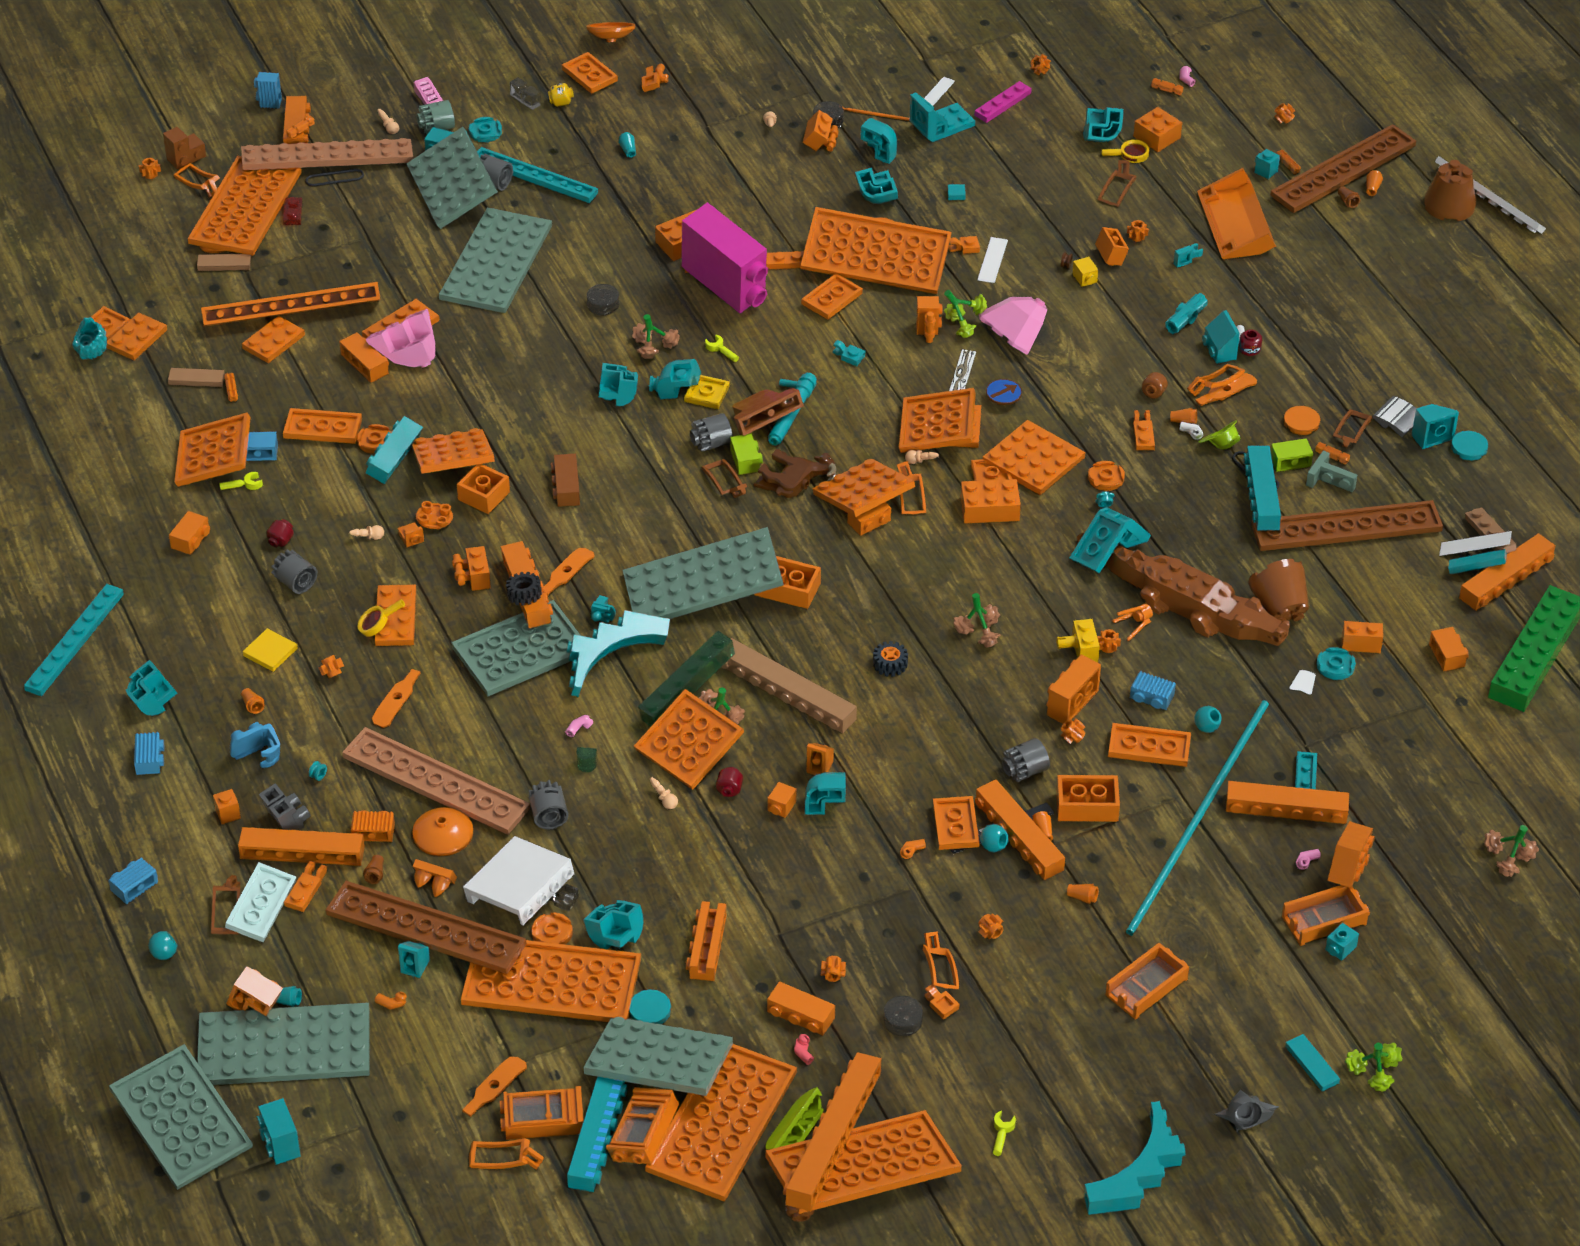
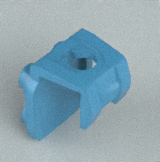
M255 722L249 726L248 731L242 732L237 730L231 734L230 755L236 760L252 754L266 745L269 748L261 751V756L266 757V760L260 762V767H271L279 760L280 742L271 724L263 726Z

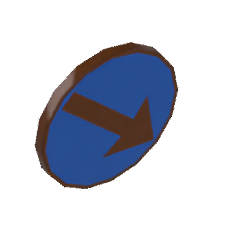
M999 379L987 386L986 396L993 403L1010 405L1020 400L1022 389L1014 381Z

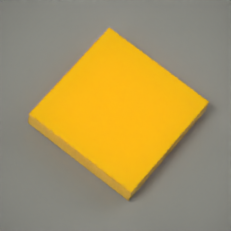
M700 375L698 385L689 386L684 396V402L719 409L730 387V381Z
M267 628L243 651V656L274 672L298 647L293 641Z

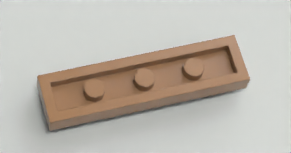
M1477 508L1465 513V519L1481 536L1505 532L1483 508ZM1512 539L1509 545L1492 547L1495 551L1505 549L1506 553L1517 550L1516 543Z

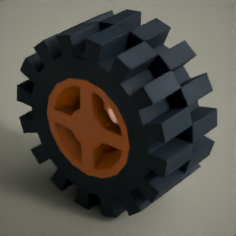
M885 641L883 646L878 644L877 648L875 647L873 667H875L876 672L879 671L880 675L885 673L886 677L889 674L895 677V673L899 676L901 671L905 672L908 666L907 649H904V645L899 646V642L893 644V641H889V644H887Z

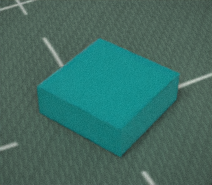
M965 184L948 185V200L966 199Z

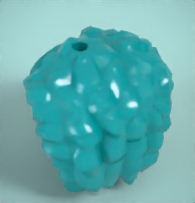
M85 317L73 338L72 346L80 355V359H93L101 356L102 352L106 350V331L92 317Z

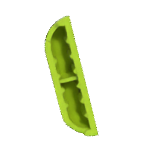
M818 1087L807 1091L792 1105L767 1140L765 1145L767 1150L805 1140L823 1113L820 1099L822 1094Z

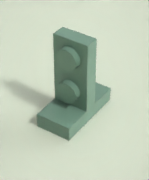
M1323 450L1308 472L1306 486L1313 488L1318 480H1322L1353 492L1356 488L1358 475L1328 464L1330 453Z

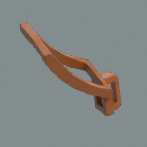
M1118 160V170L1116 169L1107 180L1098 197L1099 201L1117 207L1120 206L1124 196L1137 177L1129 174V160ZM1115 176L1130 180L1117 204L1102 199Z
M1350 409L1339 423L1333 436L1343 440L1342 447L1347 448L1349 443L1356 444L1362 432L1373 418L1370 415ZM1351 415L1366 419L1355 439L1338 435L1342 426Z
M725 459L701 467L712 480L720 495L732 493L733 497L736 498L746 494V483L742 484L734 469ZM723 464L733 475L739 486L723 491L708 469Z
M231 875L223 886L213 885L211 934H238L227 928H214L216 891H237V901L240 898V882L237 881L236 875Z

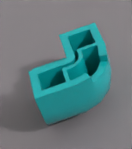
M1109 107L1104 110L1087 108L1083 129L1084 140L1109 142L1115 139L1121 132L1124 109Z
M873 118L865 121L861 126V140L866 141L867 146L875 148V159L890 164L897 155V137L894 129L886 123Z
M872 168L855 172L860 192L866 201L880 204L898 199L893 177H890L888 170L873 174Z
M695 359L675 360L669 362L662 369L657 383V392L660 399L677 398L680 387L698 385L701 371Z
M603 363L599 397L605 400L616 399V406H624L634 399L637 390V372L628 371L626 366Z
M150 660L129 677L130 682L126 689L127 695L144 714L151 716L166 711L163 705L177 694L176 690Z
M824 772L815 775L809 780L805 791V814L825 815V802H845V772Z
M617 900L616 904L605 907L601 904L583 919L591 940L600 948L607 950L611 946L621 948L627 942L636 943L641 935L644 923L641 905Z

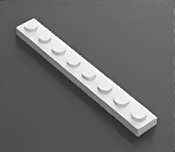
M1439 156L1435 160L1440 166L1448 163ZM1473 179L1477 195L1483 199L1488 197L1490 199L1488 202L1496 208L1498 205L1503 207L1501 209L1502 212L1508 216L1513 214L1515 216L1514 220L1520 224H1523V222L1528 224L1526 228L1533 233L1538 231L1542 234L1545 227Z

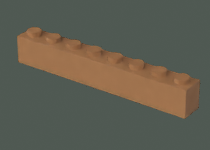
M733 638L717 651L718 665L723 669H727L736 674V676L747 680L752 685L765 690L770 695L776 696L783 702L794 706L801 712H805L834 730L844 733L857 720V706Z

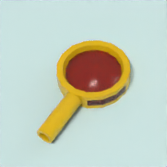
M1128 140L1121 145V149H1103L1101 154L1102 156L1121 155L1124 160H1129L1131 163H1140L1149 157V147L1143 141Z
M401 599L386 609L380 606L369 608L360 617L358 630L366 637L376 635L385 626L388 616L405 606L404 601Z

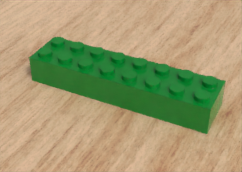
M1549 585L1491 681L1488 698L1525 712L1580 619V596Z

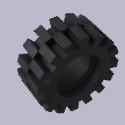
M520 572V575L516 573L514 577L510 576L509 580L506 581L508 599L512 603L515 602L516 605H519V603H521V606L525 605V603L530 605L531 601L535 603L537 599L541 598V582L539 576H536L534 573L531 575L530 572H526V574Z

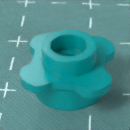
M1101 492L1096 495L1095 503L1102 508L1110 507L1113 504L1112 498L1115 495L1114 493Z

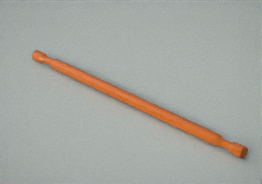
M839 107V110L905 121L910 120L907 117Z

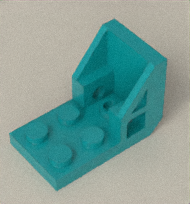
M918 93L910 94L909 121L932 142L975 126V120L958 103L935 111L934 107Z
M1105 507L1097 512L1069 558L1086 568L1100 573L1118 544L1129 548L1147 542L1151 535L1133 519Z

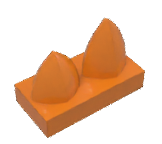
M415 859L413 868L416 870L414 878L418 888L424 886L433 878L432 891L434 897H437L448 888L450 883L455 884L457 876L452 870Z

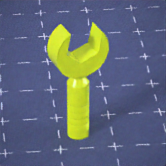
M715 335L716 343H710L707 339L705 340L707 350L711 352L720 351L733 362L739 360V356L723 346V338L721 336Z
M250 472L245 475L244 480H234L219 484L220 490L242 487L243 485L250 490H256L263 486L262 480L252 481L259 478L258 472Z
M1002 1111L996 1113L994 1117V1127L999 1131L993 1154L996 1156L1002 1154L1006 1133L1013 1131L1016 1123L1015 1115L1011 1122H1003L1000 1119Z

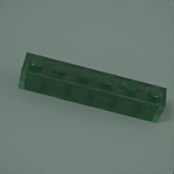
M717 631L638 706L641 720L652 726L684 689L692 694L695 693L735 654L732 640L720 631Z

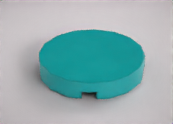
M491 117L477 118L469 125L470 137L478 142L495 141L502 134L500 121H495Z
M1461 431L1453 437L1451 449L1455 455L1457 453L1464 460H1478L1487 454L1488 441L1477 432Z
M1331 647L1319 653L1316 665L1318 671L1326 678L1343 680L1353 674L1356 662L1354 656H1351L1347 650Z
M649 989L633 996L630 1005V1016L633 1020L663 1024L670 1017L671 1003L664 993Z

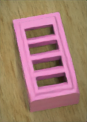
M428 77L414 82V92L425 105L443 101Z

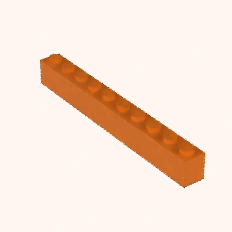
M378 282L202 307L201 312L205 327L380 301Z
M857 1052L854 1059L849 1061L847 1073L842 1074L840 1086H836L833 1099L828 1101L826 1113H822L819 1126H815L813 1130L812 1140L807 1141L805 1153L799 1157L798 1167L793 1168L790 1182L785 1183L783 1195H786L785 1205L811 1212L880 1077L882 1058Z

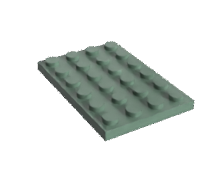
M464 127L458 129L407 163L440 229L498 192Z
M554 600L548 603L551 604L553 609V615H550V624L529 628L524 614L521 613L451 642L453 650L487 696L571 662L569 661L570 653L566 652L568 641L572 642L574 635H581Z
M615 1017L610 1019L584 1065V1074L707 1096L733 1045V1037Z
M185 1044L109 1085V1090L177 1190L253 1146V1143Z

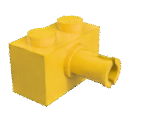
M1092 619L1073 621L1072 636L1056 637L1058 649L1074 647L1077 657L1082 654L1098 662L1100 646Z

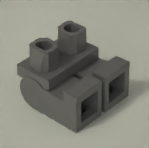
M275 783L259 794L266 810L282 830H301L305 828L303 822L311 815L304 805L297 810L295 809L301 804L295 793L286 797Z

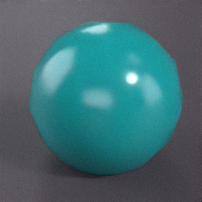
M1212 706L1201 707L1194 716L1195 725L1200 731L1205 733L1217 730L1222 721L1220 712Z
M998 824L987 825L980 835L981 845L990 852L1001 851L1008 843V834Z
M167 931L155 933L150 938L148 944L151 955L159 960L171 958L176 953L178 946L174 938Z

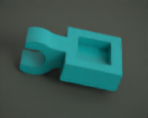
M1195 243L1191 246L1175 250L1173 264L1178 268L1192 263L1193 258L1203 255V249L1198 250V244Z
M836 340L833 344L836 347L833 353L840 355L841 360L849 364L858 366L865 357L866 351L853 345L846 347L839 340Z

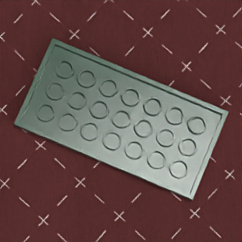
M487 207L440 291L439 300L506 313L552 227V220Z
M768 527L623 570L632 612L667 619L784 585Z
M369 1003L271 1008L267 1016L256 1010L199 1013L198 1065L212 1085L370 1076Z

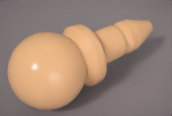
M378 109V114L384 121L383 126L386 127V131L389 134H396L399 131V125L394 122L393 118H389L383 110Z
M771 111L766 112L763 116L765 124L769 127L775 125L776 114Z
M910 450L906 453L905 460L910 464L922 463L923 460L934 459L939 454L934 452L922 453L921 450Z
M379 525L367 526L366 529L351 530L349 534L378 540L384 536V529Z
M651 777V784L660 795L659 800H662L663 806L667 809L675 808L678 804V798L671 794L669 789L665 791L660 782Z

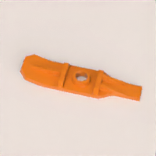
M1244 373L1227 385L1211 388L1208 394L1196 399V402L1203 406L1210 402L1223 401L1225 398L1239 393L1247 387L1256 385L1257 379L1251 374Z
M578 548L573 551L551 573L550 581L544 586V592L549 595L560 585L566 584L588 561L594 558V552L586 548Z
M411 669L404 680L393 686L372 717L374 725L381 728L390 726L397 712L412 694L413 685L421 674L420 671Z
M509 1057L503 1061L476 1088L474 1098L462 1109V1112L471 1117L483 1105L493 1102L519 1074L526 1070V1062L519 1057ZM493 1085H497V1086H498V1087L495 1088V1089L491 1088V1086H493Z

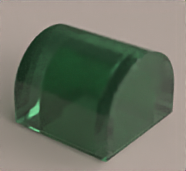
M577 747L578 769L582 772L593 771L597 767L598 762L597 749Z

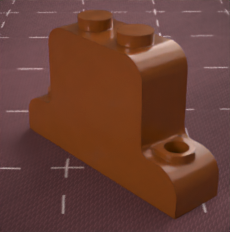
M792 388L781 393L767 389L735 403L732 408L738 432L740 435L745 436L803 407L804 404L798 389Z

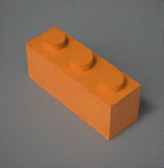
M355 333L339 341L341 355L371 383L389 374L388 359L369 345L365 337Z
M780 981L767 999V1012L775 1017L788 1020L794 1025L802 1026L813 1033L824 1035L835 1019L834 1004Z

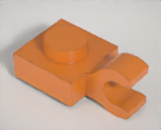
M653 66L647 67L646 76L642 77V89L644 92L660 87V77L657 72H653Z
M977 236L960 237L959 240L954 237L951 238L949 251L956 252L962 250L963 254L980 253Z
M932 984L925 988L928 993L924 996L930 1001V1007L943 1020L959 1009L960 1004L947 991L941 994Z

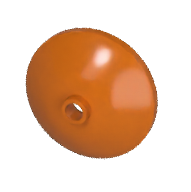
M603 22L589 24L586 26V29L594 36L606 39L607 42H616V39L631 33L635 29V24L628 22Z
M446 807L435 808L425 812L416 820L412 831L413 840L417 847L427 854L434 856L453 855L463 850L471 842L473 825L470 818L459 810Z

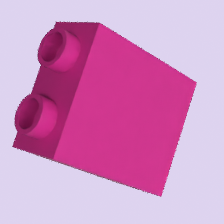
M707 202L682 220V268L739 313H742L751 305L753 307L761 305L767 296V290L765 289L766 275L768 273V267L766 266L767 249Z

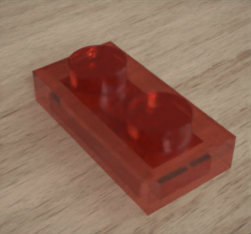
M302 197L285 198L284 225H301Z

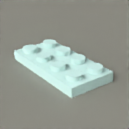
M258 863L226 921L225 928L264 942L284 905L285 899L296 882V876Z

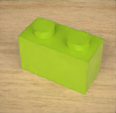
M752 433L745 436L730 437V451L738 475L758 472L760 464L763 463L762 454L758 453L757 440L754 441Z
M1307 438L1271 444V458L1276 472L1312 466L1313 451Z

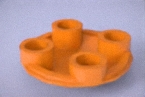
M424 501L416 512V520L420 525L429 529L444 528L453 520L451 506L449 504Z

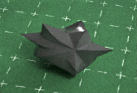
M1240 1090L1232 1098L1227 1109L1214 1115L1234 1123L1238 1132L1239 1130L1251 1128L1268 1121L1273 1115L1274 1110L1279 1108V1106L1262 1102L1257 1096H1249Z

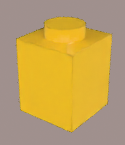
M1090 257L1073 261L1072 274L1080 286L1083 287L1097 283L1098 268Z

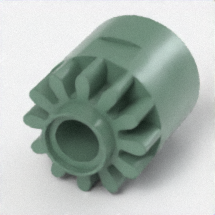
M449 100L419 106L420 113L416 114L419 128H423L424 133L428 134L432 127L443 130L455 127L454 114Z

